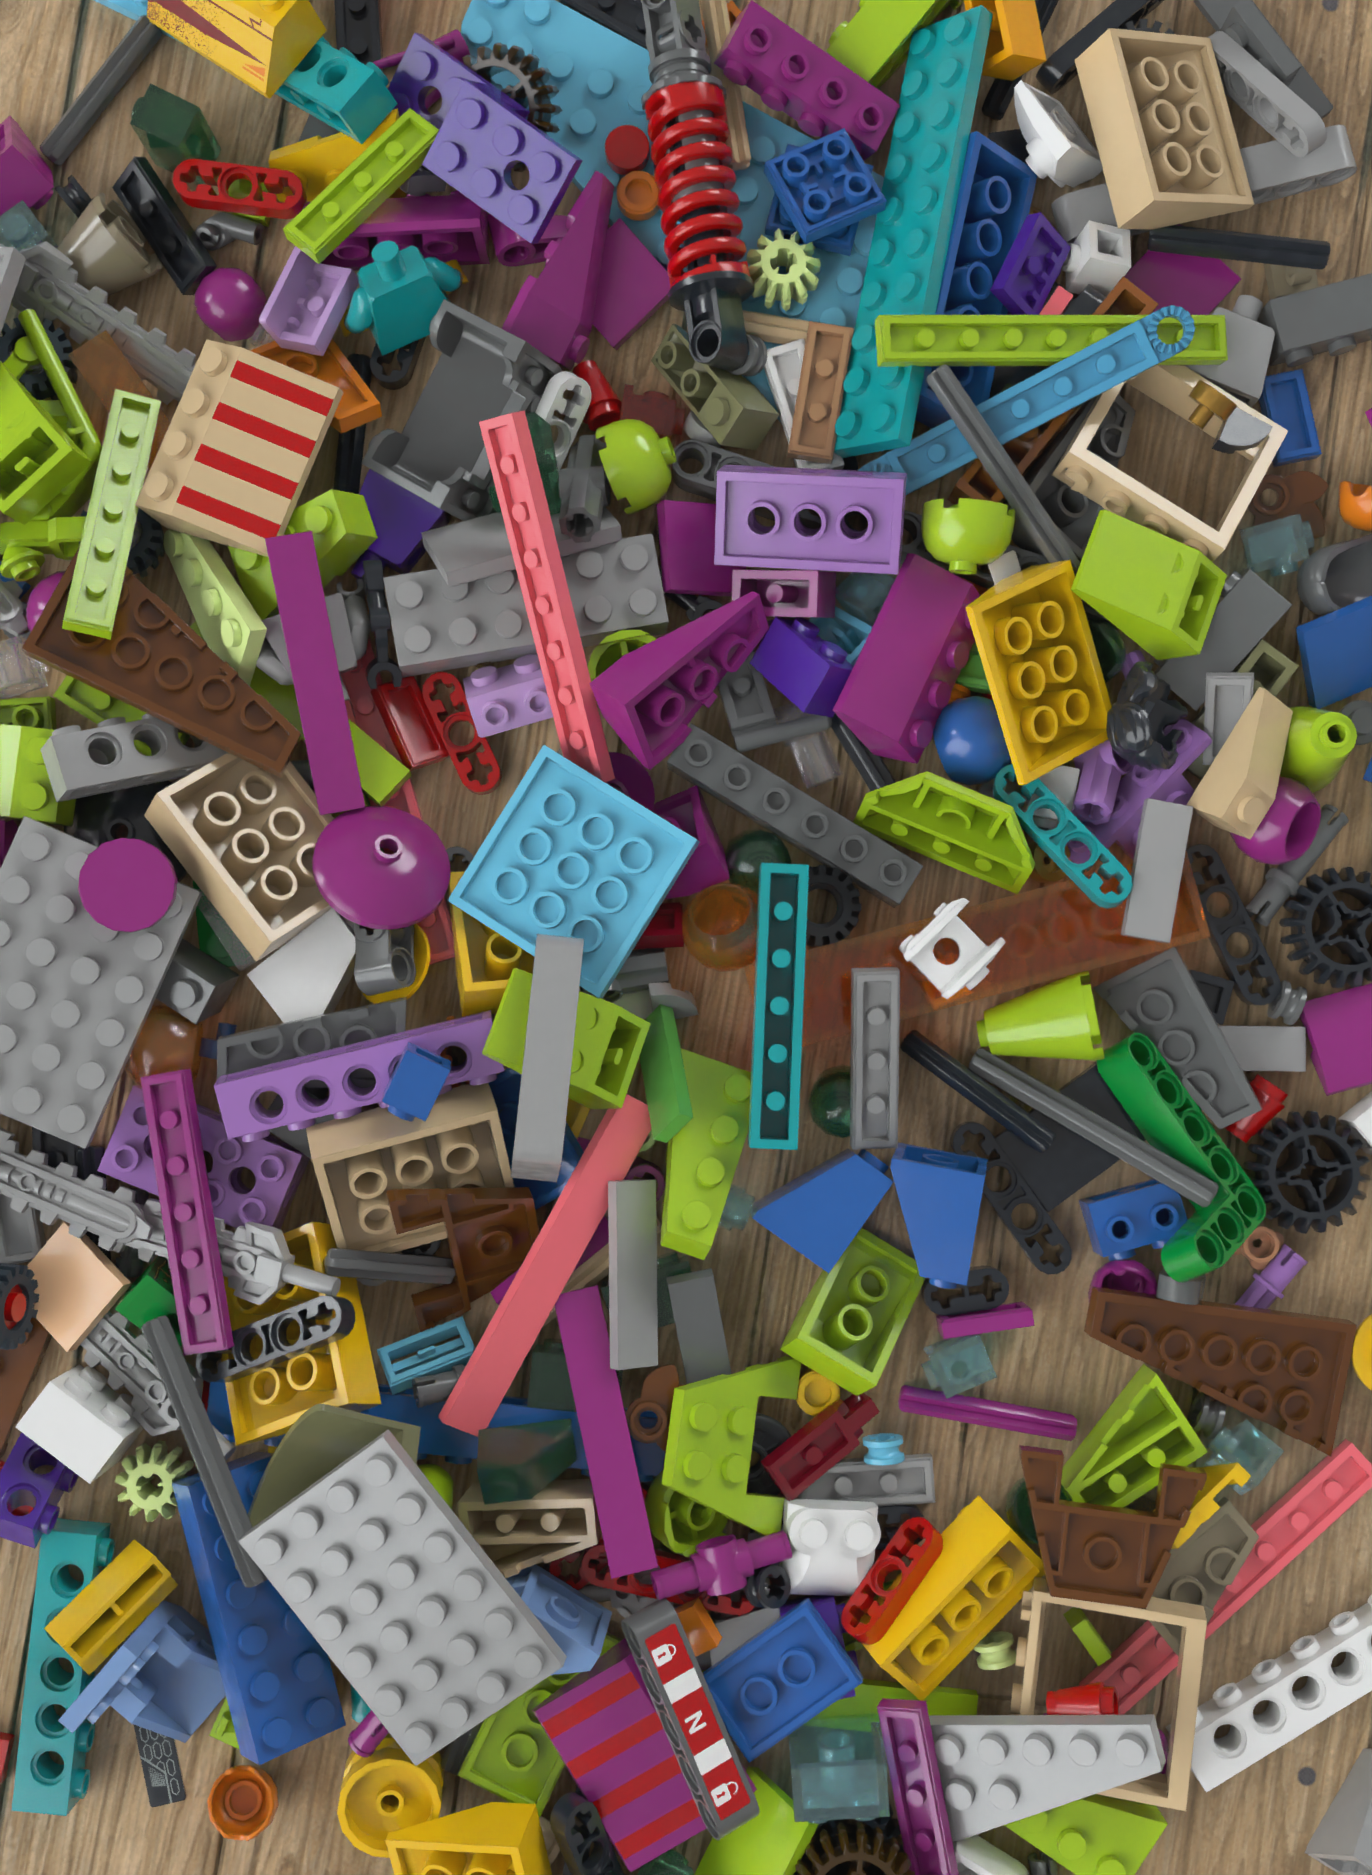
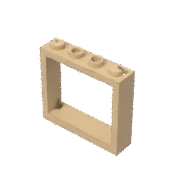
M1155 365L1097 396L1053 471L1052 476L1070 486L1071 490L1083 494L1104 509L1199 550L1213 562L1226 549L1288 430L1185 365ZM1202 380L1233 401L1237 408L1273 426L1269 434L1257 447L1236 451L1252 461L1216 530L1087 450L1088 445L1125 382L1195 425L1188 418L1199 404L1188 395L1198 381ZM1213 415L1204 429L1201 430L1216 439L1223 420Z
M1034 1577L1033 1592L1023 1590L1020 1619L1029 1621L1028 1637H1018L1015 1666L1024 1667L1022 1684L1013 1683L1010 1712L1018 1713L1019 1715H1034L1046 1602L1182 1626L1166 1774L1156 1773L1097 1794L1186 1811L1207 1626L1204 1606L1151 1597L1146 1609L1052 1597L1048 1591L1046 1579Z

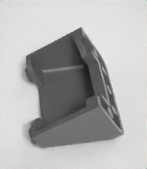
M444 299L438 312L432 318L429 327L431 344L442 354L402 433L393 429H386L375 435L369 443L368 451L361 464L434 506L466 521L496 513L500 505L479 422L525 410L529 426L548 382L554 375L562 372V369L557 363L525 340Z

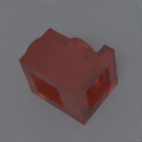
M625 384L620 420H640L652 426L660 439L668 436L673 445L674 435L682 436L686 408L677 407V400H670L668 395L661 392L647 391L643 395L634 394V385Z

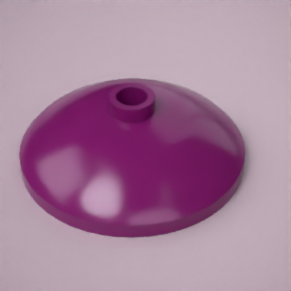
M365 806L364 808L349 810L337 816L321 832L312 859L313 876L319 892L326 902L346 919L374 929H400L421 922L440 905L450 882L449 857L438 835L416 816L387 806ZM381 848L389 849L394 854H385L381 851Z

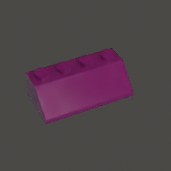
M458 190L451 192L450 195L431 196L426 193L423 196L407 194L403 198H388L334 249L321 264L359 271L360 268L374 262L372 250L383 241L395 242L399 250L415 246L424 258L435 257L444 263L457 260L460 265L490 264L487 211ZM305 202V203H304V206H303V209H304L310 202Z
M913 553L907 554L833 711L873 755L918 764L925 747L929 745L932 739L936 721L950 700L951 691L961 669L967 664L969 652L975 642V638L965 607L981 595L970 582Z

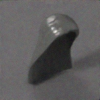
M1372 534L1320 548L1304 560L1297 574V591L1305 607L1315 614L1324 616L1372 596Z

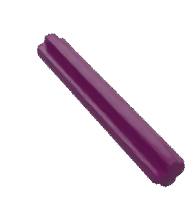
M907 1385L902 1386L899 1392L898 1407L902 1412L1067 1441L1074 1440L1077 1432V1419L1072 1414Z

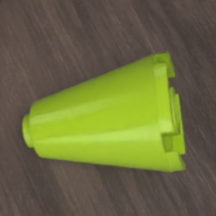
M1306 706L1288 707L1293 713L1280 776L1298 780L1313 793L1329 785L1338 775L1355 746L1357 731L1350 718L1342 713Z
M1089 971L1075 972L984 1010V1020L976 1021L980 1046H989L992 1055L1092 1061L1105 1059L1103 1047L1094 1048L1093 1046L1102 1044L1091 984L1082 985L1091 982Z

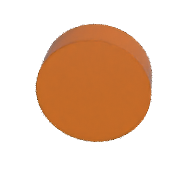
M633 171L626 174L620 180L617 186V204L624 216L634 221H644L657 213L659 210L657 197L660 189L654 181V176L644 171Z

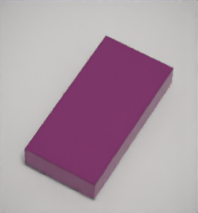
M1022 1301L1002 1304L999 1307L988 1310L936 1316L937 1329L943 1339L1035 1326L1032 1309Z

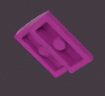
M1372 983L1306 1001L1300 1019L1303 1026L1306 1027V1034L1313 1048L1310 1058L1326 1096L1372 1084Z

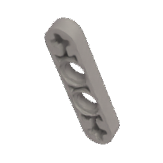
M1216 31L1207 37L1211 39L1224 92L1231 100L1297 157L1303 158L1325 143L1327 139L1325 124L1314 109L1223 31Z

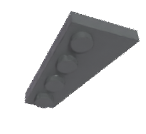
M1176 946L1093 987L1102 999H1105L1116 1011L1119 1018L1131 1031L1142 1033L1153 1042L1193 1100L1219 1129L1262 1110V1105Z
M407 997L220 1036L217 1041V1080L223 1075L406 1031ZM358 1068L350 1073L352 1083L359 1088H368L376 1082L374 1074L368 1069ZM317 1079L310 1080L304 1084L306 1088H328L326 1083Z

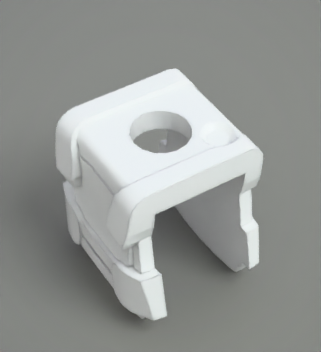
M965 898L952 901L949 904L943 902L933 912L936 917L918 934L908 936L899 946V950L903 953L906 961H910L941 992V996L946 999L965 986L971 990L981 982L990 972L986 966L995 958L1006 943L1000 937L991 945L986 946L957 916L970 902ZM942 938L952 939L959 947V956L950 965L941 964L934 957V945Z

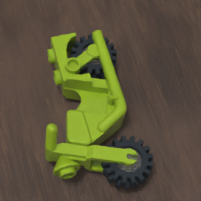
M27 309L19 313L18 318L13 319L16 325L13 329L7 323H4L1 330L3 336L0 337V360L92 463L25 525L16 520L0 524V556H3L0 572L5 578H14L18 582L32 579L40 573V567L45 562L44 554H54L56 558L64 560L73 559L81 543L87 512L83 510L80 517L72 516L91 498L102 450L101 441L72 383L76 384L78 378L76 373L78 365L71 343L60 327L55 330L52 321L45 319L42 325L34 309ZM140 508L137 514L127 567L132 571L133 575L139 573L141 578L149 575L147 572L149 566L154 570L158 567V556L163 557L165 549L163 545L164 533L161 524Z

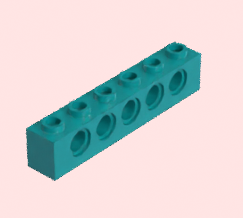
M58 1518L51 1533L48 1535L43 1533L41 1536L11 1811L67 1816L80 1799H84L90 1783V1770L85 1769L86 1752L88 1753L93 1745L95 1724L89 1723L90 1721L85 1719L72 1734L58 1721L60 1716L55 1712L54 1704L62 1705L67 1710L95 1678V1670L88 1675L44 1628L112 1562L115 1541L109 1538L111 1523ZM69 1564L76 1565L82 1570L84 1581H77L72 1578L69 1573ZM59 1657L66 1658L72 1663L74 1673L66 1672L61 1668ZM49 1751L59 1753L63 1758L64 1765L55 1763L50 1758Z

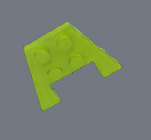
M783 1356L777 1358L775 1362L746 1367L744 1371L730 1375L721 1374L674 1388L662 1485L725 1515L726 1518L756 1531L755 1533L763 1537L781 1531L785 1498L772 1494L746 1493L758 1397L766 1396L797 1400L801 1362L791 1356Z

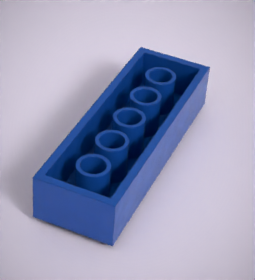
M978 131L970 133L935 315H1007L1008 313L1006 307L995 297L990 289L1027 215H1029L1037 175L1027 164ZM925 366L915 420L932 429L952 419L927 383V376L940 366ZM949 366L975 406L989 399L996 366Z
M257 1451L227 1462L247 1514L260 1480L274 1453ZM199 1473L173 1482L172 1487L241 1755L261 1765L345 1726L346 1722L328 1654L268 1579L250 1588H246L243 1585Z

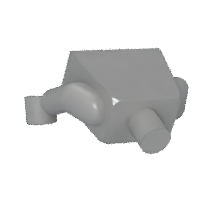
M356 579L357 589L355 591H344L341 582H338L337 593L325 597L345 701L349 700L350 697L341 674L357 668V660L366 654L370 633V618L361 579ZM280 614L262 620L267 628V632L256 667L279 684L291 685L294 683Z

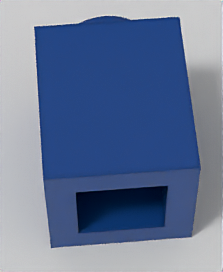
M408 1042L383 1093L382 1102L389 1105L387 1110L406 1121L412 1122L415 1117L426 1121L451 1070V1061Z

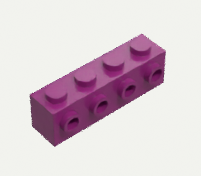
M753 0L737 16L714 61V64L723 70L724 75L731 82L741 86L745 85L761 96V100L766 106L776 111H783L798 121V126L805 133L822 138L845 128L863 161L877 151L900 104Z

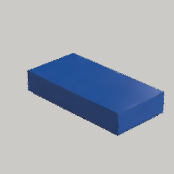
M1303 369L1265 376L1262 394L1259 398L1261 413L1288 430L1272 461L1273 467L1318 458L1322 453Z

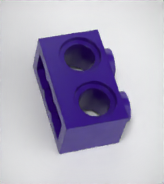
M22 1432L0 1471V1537L36 1548L42 1534L48 1535L53 1530L60 1512V1507L57 1505L64 1491L70 1493L73 1490L79 1475ZM42 1465H52L55 1467L46 1474L33 1472ZM27 1505L34 1508L29 1514L24 1516L11 1514L20 1506Z

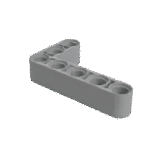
M537 934L510 1178L557 1182L563 1154L584 939Z

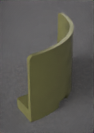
M316 1404L302 1414L292 1425L270 1459L248 1512L252 1526L254 1527L388 1429L416 1464L421 1427L326 1404Z

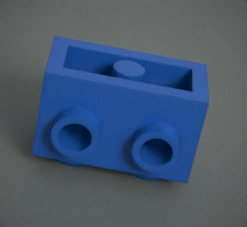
M1155 1179L1079 1200L1093 1252L1102 1257L1108 1256L1109 1261L1133 1257L1136 1255L1134 1248L1152 1244L1153 1249L1163 1248L1164 1244L1187 1221L1180 1194Z

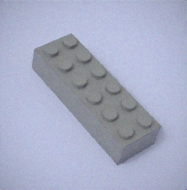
M653 534L622 538L614 543L561 557L583 647L599 645L605 637L621 630H642L649 633L650 636L666 634L669 619ZM438 569L383 577L398 664L403 677L475 666L478 663L484 662L493 663L517 659L524 655L537 654L516 569L453 587L447 585Z

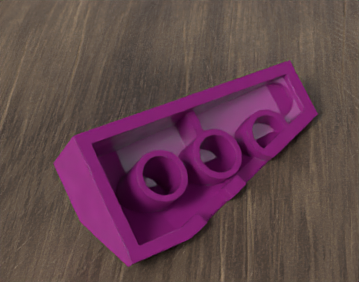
M8 116L0 124V225L22 216L31 207L35 210L43 207L52 197V188L54 187L52 170L11 116Z
M598 171L594 172L568 213L566 219L567 233L556 242L550 241L544 251V256L547 259L543 271L538 278L531 275L528 276L501 328L525 340L555 363L572 371L575 362L580 363L584 359L590 346L588 336L592 329L614 185L604 174Z
M752 591L622 656L589 683L603 718L648 770H651L684 742L692 731L687 725L701 706L704 705L709 708L718 697L713 691L728 671L736 672L768 631L769 626L760 595Z
M697 785L656 802L653 813L700 841L665 899L689 896L730 879L723 845Z

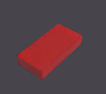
M414 676L402 678L400 687H394L391 681L377 685V689L370 691L398 755L406 768L413 771L444 761L450 756L424 702L422 692Z

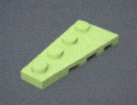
M168 529L164 534V549L171 561L204 641L224 662L226 661L238 672V676L250 686L267 632L266 626L209 540Z

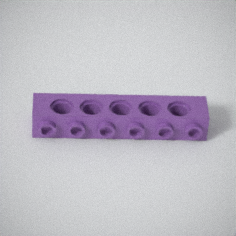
M491 1010L220 1076L214 1084V1089L227 1137L232 1139L241 1136L243 1142H251L269 1136V1129L285 1125L288 1126L289 1131L310 1127L316 1123L315 1118L333 1114L334 1119H344L361 1113L362 1106L378 1102L380 1108H388L389 1105L382 1102L383 1093L395 1070V1063L400 1059L408 1042L439 1056L448 1046H459L466 1052L467 1057L462 1064L451 1066V1070L439 1095L451 1091V1084L467 1080L473 1086L492 1082L497 1079L496 1073L504 1072L505 1070L503 1064L482 1054L493 1024ZM358 1068L368 1069L374 1074L376 1082L368 1088H359L352 1083L350 1073ZM314 1079L321 1080L327 1084L330 1094L323 1099L311 1098L306 1093L304 1084ZM265 1091H274L281 1096L284 1105L278 1110H268L261 1105L259 1094Z

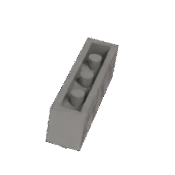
M149 714L143 715L142 720L126 722L124 717L107 719L98 723V728L82 731L79 725L62 727L54 730L52 736L49 737L40 749L56 802L186 777L228 753ZM178 732L188 734L193 739L195 748L183 745L178 738ZM134 740L145 742L150 747L152 756L140 754L134 746ZM94 748L102 751L107 757L108 764L101 765L94 762L89 756L88 749Z

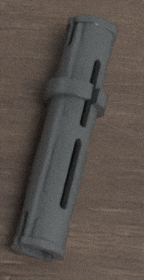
M1328 804L1322 807L1320 825L1310 848L1297 860L1281 864L1277 868H1271L1265 875L1266 883L1251 902L1245 906L1250 918L1257 914L1265 905L1254 921L1263 926H1268L1287 898L1294 897L1297 894L1300 881L1309 872L1343 826H1346L1348 823V817L1343 812L1338 817H1334L1328 825V822L1338 809Z

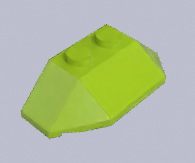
M928 771L866 793L853 820V823L873 835L1015 894L1019 893L1035 866V861L1013 806Z

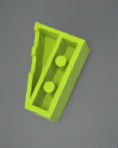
M1143 1364L1064 1464L1061 1486L1071 1501L1124 1508L1158 1486L1160 1463L1188 1466L1208 1453V1451L1157 1373Z

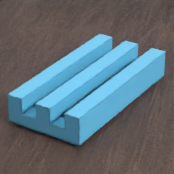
M463 1316L379 1348L377 1353L392 1395L411 1388L412 1378L452 1371V1366L460 1364L466 1366L475 1350V1346ZM460 1334V1338L437 1347L433 1345ZM418 1351L417 1355L391 1364V1361Z

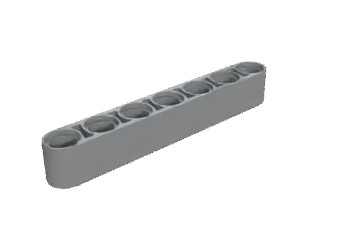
M1344 125L1325 127L1327 132L1325 143L1303 158L1292 154L1277 140L1240 149L1254 205L1331 186L1355 174L1357 166L1346 127ZM1107 183L1069 192L1060 196L1051 204L1058 233L1068 244L1074 243L1089 220L1118 227ZM1128 229L1130 230V236L1150 231L1146 229Z

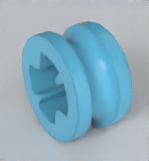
M879 1433L862 1438L863 1446L868 1448V1453L864 1455V1462L866 1464L893 1465L905 1460L904 1453L899 1451V1446L903 1444L902 1435Z

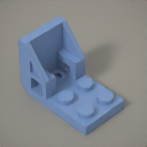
M536 1564L522 1569L519 1574L506 1578L567 1656L564 1666L551 1675L591 1671L600 1657L612 1612Z
M163 1600L119 1648L58 1721L73 1734L85 1719L94 1724L111 1705L131 1724L186 1743L226 1696L210 1631L182 1606Z

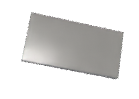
M560 496L547 499L561 557L614 543L622 539L620 524L610 511L603 507L600 531L596 532L589 542L575 543L568 535L561 534L559 524ZM501 511L421 532L426 551L449 587L516 569Z

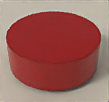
M622 125L609 133L605 141V155L610 168L621 175H626L633 171H642L645 168L650 155L649 141L641 129L632 125Z

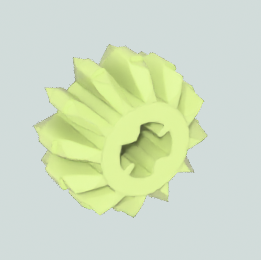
M778 228L775 231L773 242L761 235L757 242L758 249H750L747 253L746 261L750 265L748 269L754 283L752 296L756 298L766 294L764 305L767 309L774 305L775 300L781 301V306L786 312L790 309L791 298L803 305L808 298L807 291L817 289L819 279L815 274L820 272L821 262L818 258L812 257L815 249L812 242L799 245L800 235L797 231L788 240L784 239L783 232ZM778 266H785L786 273L788 274H779Z
M158 1441L153 1449L148 1444L143 1443L136 1448V1456L128 1455L122 1460L121 1463L125 1471L116 1476L115 1483L127 1487V1489L118 1495L117 1501L125 1502L130 1499L133 1502L129 1510V1516H135L144 1509L146 1521L153 1522L159 1513L165 1519H170L176 1514V1507L178 1506L172 1483L189 1477L185 1474L194 1467V1461H185L181 1464L178 1460L183 1452L182 1447L177 1446L168 1454L165 1441ZM153 1474L158 1475L162 1480L158 1484L159 1488L154 1487L150 1482L154 1479Z

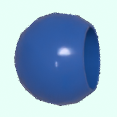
M981 696L959 698L943 708L936 721L933 737L941 763L951 780L965 785L984 784L993 780L1001 768L1012 763L992 699Z

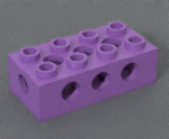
M724 465L717 471L714 565L898 574L902 557L907 473ZM766 507L770 509L775 516V525L769 527L761 525L756 520L755 508ZM803 509L816 511L821 517V527L810 529L804 526L800 520V511ZM851 511L861 512L867 518L868 527L862 531L850 529L845 522V514Z
M133 1085L97 1171L159 1196L142 1085ZM196 1104L203 1150L209 1152L213 1158V1168L210 1172L207 1171L214 1217L224 1219L225 1224L234 1228L245 1226V1223L250 1221L281 1229L310 1158L279 1137L271 1134L251 1142H243L241 1136L228 1139L221 1113ZM244 1167L249 1168L255 1175L256 1182L253 1189L247 1188L241 1180V1173Z

